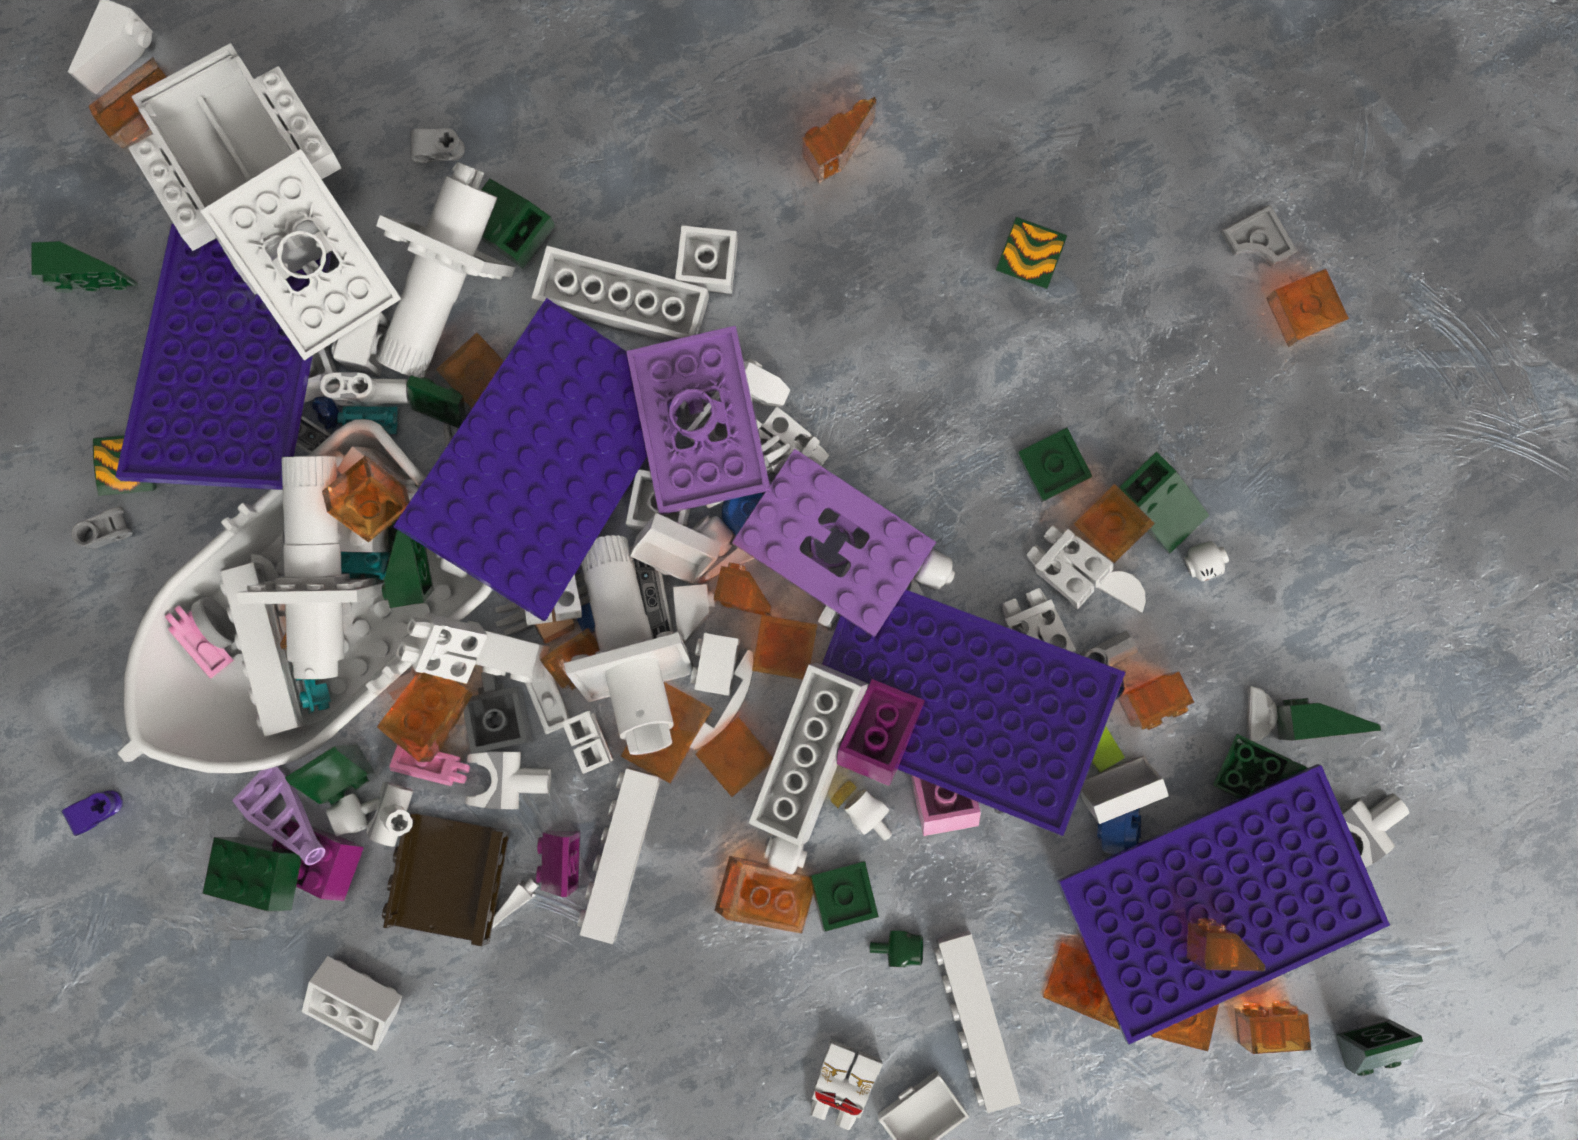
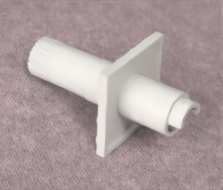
M457 162L453 167L454 173L452 177L446 176L426 227L418 223L382 215L379 216L376 224L377 227L385 230L383 235L399 242L401 240L410 243L408 251L415 253L405 280L406 284L401 294V299L398 302L376 358L384 366L408 376L425 377L466 275H479L485 278L487 276L492 279L497 278L501 280L503 276L512 278L516 268L477 250L497 197L478 189L484 175L483 172L460 162Z
M336 456L282 457L285 544L283 545L284 576L275 578L274 581L247 585L246 591L237 592V604H285L287 661L293 662L294 678H333L338 676V660L344 659L342 602H359L382 595L383 583H376V578H359L358 580L350 581L349 574H341Z
M620 535L598 537L582 561L581 566L596 626L595 633L600 651L595 652L596 655L592 656L587 654L577 655L570 662L564 663L566 674L587 702L611 697L619 736L627 741L630 754L640 755L656 752L672 744L669 729L674 726L664 682L691 675L694 664L679 632H663L653 639L648 616L645 614L632 557L630 556L631 552L627 538Z

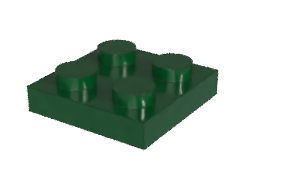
M410 376L406 386L412 410L460 428L466 419L463 395L454 388L438 386L428 378Z
M1068 428L1016 453L1041 502L1093 477Z
M865 861L809 875L824 932L879 917Z

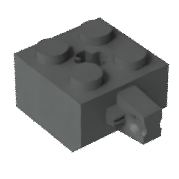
M481 672L483 687L478 688L479 695L462 698V708L471 754L533 742L522 687L517 686L505 689L504 683L498 684L496 675ZM497 712L498 716H502V722H499L498 728L497 724L492 723V719L496 717Z

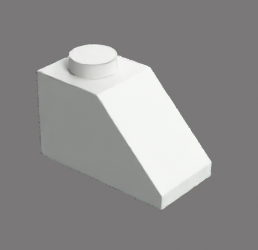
M707 584L673 587L676 628L684 644L711 614L710 607H715L714 590L709 591Z

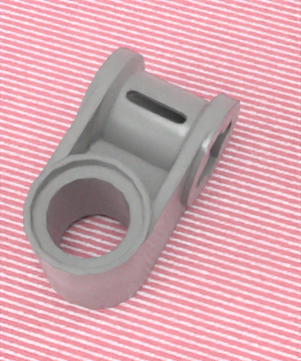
M417 128L410 131V158L414 162L456 161L464 155V143L459 139L456 132L450 128Z
M115 507L75 524L71 531V537L80 546L98 549L112 542L126 539L133 533L131 529L127 528L123 517V507ZM92 529L93 537L86 542L85 534L88 530Z

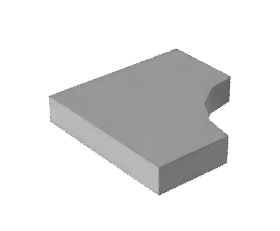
M1271 204L1220 232L1234 256L1242 253L1256 254L1264 258L1270 266L1285 260L1297 252Z

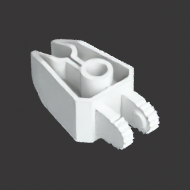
M752 359L744 360L752 401L763 406L781 407V405H784L790 392L785 383L779 377L762 369L760 363Z

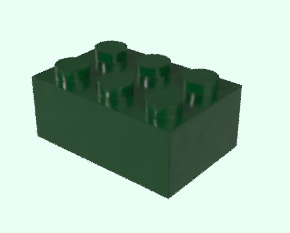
M214 837L202 894L268 912L292 910L302 859L292 850L239 837Z

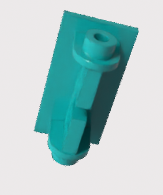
M343 406L342 412L338 413V423H342V426L354 420L366 419L380 424L388 434H397L398 407Z
M341 551V574H349L350 578L358 579L361 577V574H364L365 578L384 580L390 552Z
M295 679L296 681H301L303 691L299 692V698L302 708H307L308 714H312L316 706H318L319 711L330 708L329 703H331L327 683L316 685L315 680L318 679Z

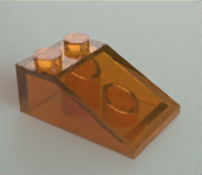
M418 672L378 724L377 728L418 762H431L449 739L473 693L458 681L425 672Z
M664 682L674 726L669 729L672 744L662 750L640 755L630 754L628 745H626L621 757L671 784L688 756L692 742L704 722L707 721L713 708Z
M729 856L714 911L727 920L802 934L813 897L810 877L796 872L788 874L772 869L765 863Z

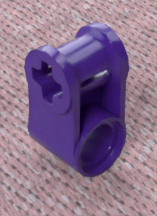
M114 790L98 792L66 807L61 812L73 835L78 836L117 814L123 806V799Z

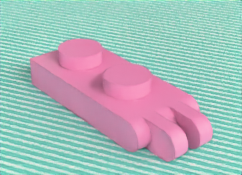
M177 606L174 610L181 619L177 621L170 613L165 616L172 625L168 628V631L210 679L234 661L224 648L221 649L214 646L203 636L193 619L191 611L186 614L180 606Z
M400 741L389 766L390 771L452 786L453 782L465 783L467 777L457 773V771L469 773L470 770L469 765L460 763L461 758L458 756Z

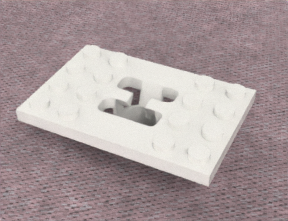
M301 149L200 210L304 360L401 299ZM311 220L319 232L313 235L304 231H295V228L302 222ZM298 235L314 238L317 241L316 246L321 247L323 251L320 267L315 260L302 267L307 275L290 272L287 269L288 264L283 263L281 259L284 243H286L291 252L304 245ZM280 238L282 240L277 249L278 257L272 260L266 252V245ZM333 251L340 264L333 271L324 273L321 270L326 262V253ZM290 276L304 279L309 278L310 284L301 291L296 292L290 287L286 279Z

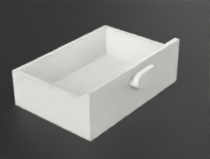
M655 513L636 536L630 556L654 567L660 573L670 574L691 585H696L699 578L717 560L721 543Z
M1145 755L1121 765L1112 766L1101 773L1086 778L1080 792L1085 806L1099 824L1169 796L1163 778L1148 763Z
M937 1070L915 1087L911 1086L898 1096L896 1101L877 1114L879 1122L893 1140H939L969 1118L967 1111Z

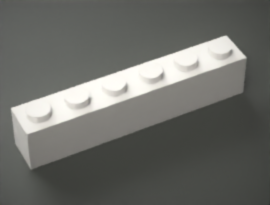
M252 562L221 571L220 587L223 594L227 595L229 606L227 607V613L230 621L235 624L237 632L234 636L235 643L243 654L242 669L245 676L249 677L251 684L249 695L252 703L256 704L259 715L256 721L259 730L264 733L265 737L306 726L290 664L287 661V653L274 604H237V592L246 591L247 585H256V583H265L267 581L263 564Z
M626 768L625 773L620 772L616 788L620 789L618 799L612 800L608 816L612 817L610 828L605 827L600 843L605 844L602 855L597 854L593 866V871L597 872L594 883L589 882L585 899H589L587 910L581 911L577 924L578 927H582L581 936L610 944L616 941L661 776L633 768Z
M968 930L937 939L938 948H934V953L938 966L944 964L946 975L942 976V981L946 993L952 992L954 1003L950 1004L954 1021L960 1020L963 1031L958 1032L962 1049L968 1048L971 1059L966 1060L970 1077L976 1076L979 1087L974 1088L978 1105H984L987 1113L1021 1104L971 932Z

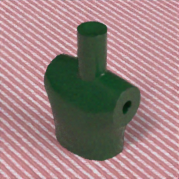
M890 930L888 943L870 942V953L887 954L888 967L906 968L908 966H921L923 962V935L912 934L907 931Z

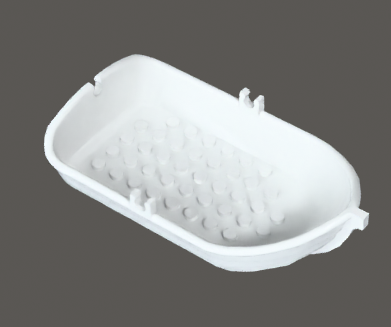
M354 420L343 425L307 456H336L337 469L351 447L377 448L402 468L418 487L421 486L427 477L413 464L383 427L372 420ZM336 470L337 494H378L369 491L364 481L358 476H344ZM269 489L254 504L242 503L239 505L238 510L240 513L233 519L227 517L221 521L225 529L173 574L154 596L139 624L129 650L124 674V714L126 731L130 742L117 754L124 762H130L144 753L150 758L174 766L206 773H244L270 769L299 760L326 743L411 666V664L400 660L396 654L402 641L413 644L416 639L415 636H410L407 632V625L411 617L424 618L427 612L435 614V616H442L460 622L483 602L493 589L469 574L464 578H459L441 570V559L436 557V553L426 548L434 591L424 603L390 608L388 600L385 601L383 595L359 602H342L344 659L338 660L337 677L315 680L316 685L327 683L331 703H329L330 708L319 711L318 706H316L313 713L308 714L307 708L303 709L301 706L306 726L264 737V733L259 730L256 721L259 715L256 704L254 705L250 699L249 689L251 684L249 677L245 676L242 669L243 654L238 649L236 643L234 642L224 648L234 661L210 679L168 631V628L172 625L165 616L170 613L178 621L181 617L174 610L177 606H180L187 614L191 611L192 604L203 597H210L216 600L227 611L229 606L227 595L223 594L220 587L221 571L251 563V554L265 556L277 567L284 545L283 490ZM388 544V552H390L391 556L392 548ZM350 578V581L358 580V578ZM376 579V583H384V580ZM274 604L287 653L285 604ZM289 662L290 668H291V671H292V675H293V668H292L293 662ZM293 675L299 697V692L303 691L301 681H296Z

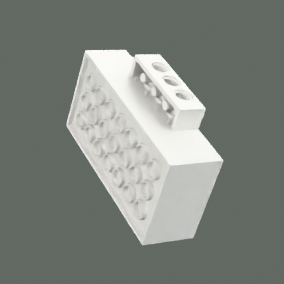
M230 43L131 96L153 134L128 147L181 237L192 251L217 238L234 268L252 292L257 294L200 210L300 149L321 179L341 169V166L280 67L277 66L253 79ZM306 220L295 228V231H304L313 235L319 232L311 220ZM298 235L304 245L293 252L284 243L281 259L283 263L288 264L287 269L290 272L294 273L302 269L310 261H316L321 258L323 251L321 247L316 246L317 241L314 238ZM280 238L266 245V252L272 260L278 257L277 249L282 240Z

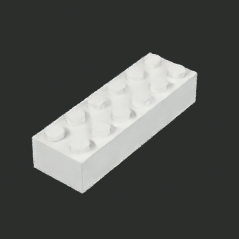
M547 246L531 299L537 307H541L545 299L548 298L575 317L663 341H671L699 334L709 294L707 288Z
M820 663L808 665L749 824L798 846H802L809 841L837 768L838 749L865 695L868 683Z

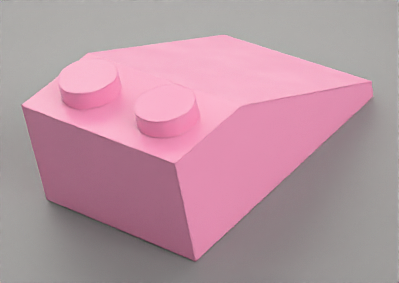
M911 775L923 836L979 826L981 812L977 801Z

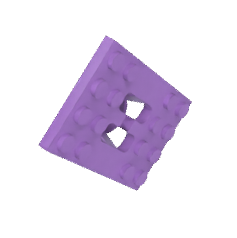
M736 326L626 351L660 515L771 490ZM718 391L721 402L711 399L706 393ZM702 399L711 404L710 411L712 415L704 427H698L695 431H687L678 426L676 412L684 401L689 405L691 415L704 412ZM716 423L725 424L728 432L727 438L717 442L710 441L709 433L715 428ZM679 431L683 436L694 439V445L690 448L678 449L675 439L677 432Z
M794 449L771 483V490L765 492L732 544L875 637L936 542ZM825 509H830L840 515L835 523H826L824 525L819 524L818 518ZM857 527L868 534V541L862 549L855 548V540L852 535ZM832 528L839 529L842 533L844 532L851 543L849 544L845 541L838 553L846 559L837 564H829L824 562V559H820L816 555L814 544L815 538L824 543L831 533L828 529ZM806 537H811L809 542L811 559L800 551V545ZM847 561L850 563V568L844 577H838L829 571L830 568L843 566Z

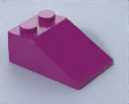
M872 679L838 749L837 765L890 786L925 700Z
M581 831L543 832V837L538 838L537 852L542 854V866L537 867L536 880L537 883H541L542 891L560 897H568L579 888Z

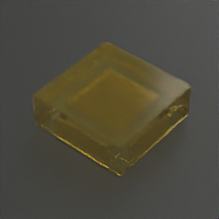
M846 780L830 798V801L839 808L857 786L850 780Z

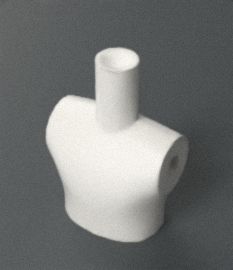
M867 789L858 792L844 806V810L850 816L852 824L862 835L874 829L884 841L891 837L892 832L881 821L889 812V809L881 800L871 795Z
M350 794L343 797L334 806L327 808L326 812L335 835L356 833L368 827L366 814L377 810L379 798L377 797L361 804L356 794Z

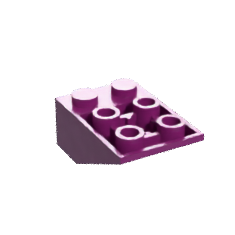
M290 819L281 830L290 838L300 826L296 820ZM311 826L316 839L325 849V855L319 862L313 865H306L301 860L296 887L319 899L344 901L364 847L343 837ZM276 839L273 840L272 846L290 850Z

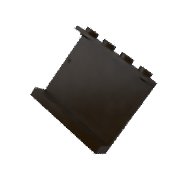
M409 813L413 821L412 827L409 832L400 836L399 846L395 848L393 853L395 867L387 884V890L390 893L388 903H385L382 910L383 928L397 926L470 940L471 945L481 947L489 944L510 830Z

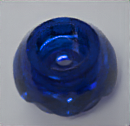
M328 397L314 398L315 401L312 402V408L317 411L318 420L325 424V429L335 428L338 425L339 413L335 403Z

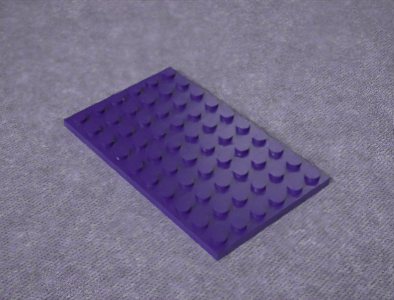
M171 224L115 476L120 481L283 490L282 457H294L313 355L306 360L301 357L258 293L254 294L234 268L217 238L192 251L181 237L175 225ZM332 252L326 254V262L321 270L324 273L329 271ZM321 258L315 261L319 267L321 265ZM303 268L294 272L298 274L307 275ZM290 276L286 279L290 287L296 292L301 291L310 284L309 278L304 279Z
M546 298L395 523L394 528L537 618L546 621L647 457L627 352Z
M908 590L904 591L875 637L840 616L822 662L824 666L870 684L873 679L925 700L898 770L1061 836L1065 834L1126 673Z
M1319 764L1057 880L1125 1042L1128 1045L1390 926L1323 767Z

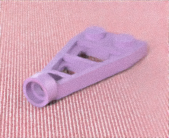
M281 765L261 770L232 801L248 821L298 854L306 865H313L319 862L325 855V849L316 839L296 788L287 783L285 779L288 774ZM281 793L286 803V808L275 820H272L264 814V810ZM294 816L300 827L289 838L281 829Z

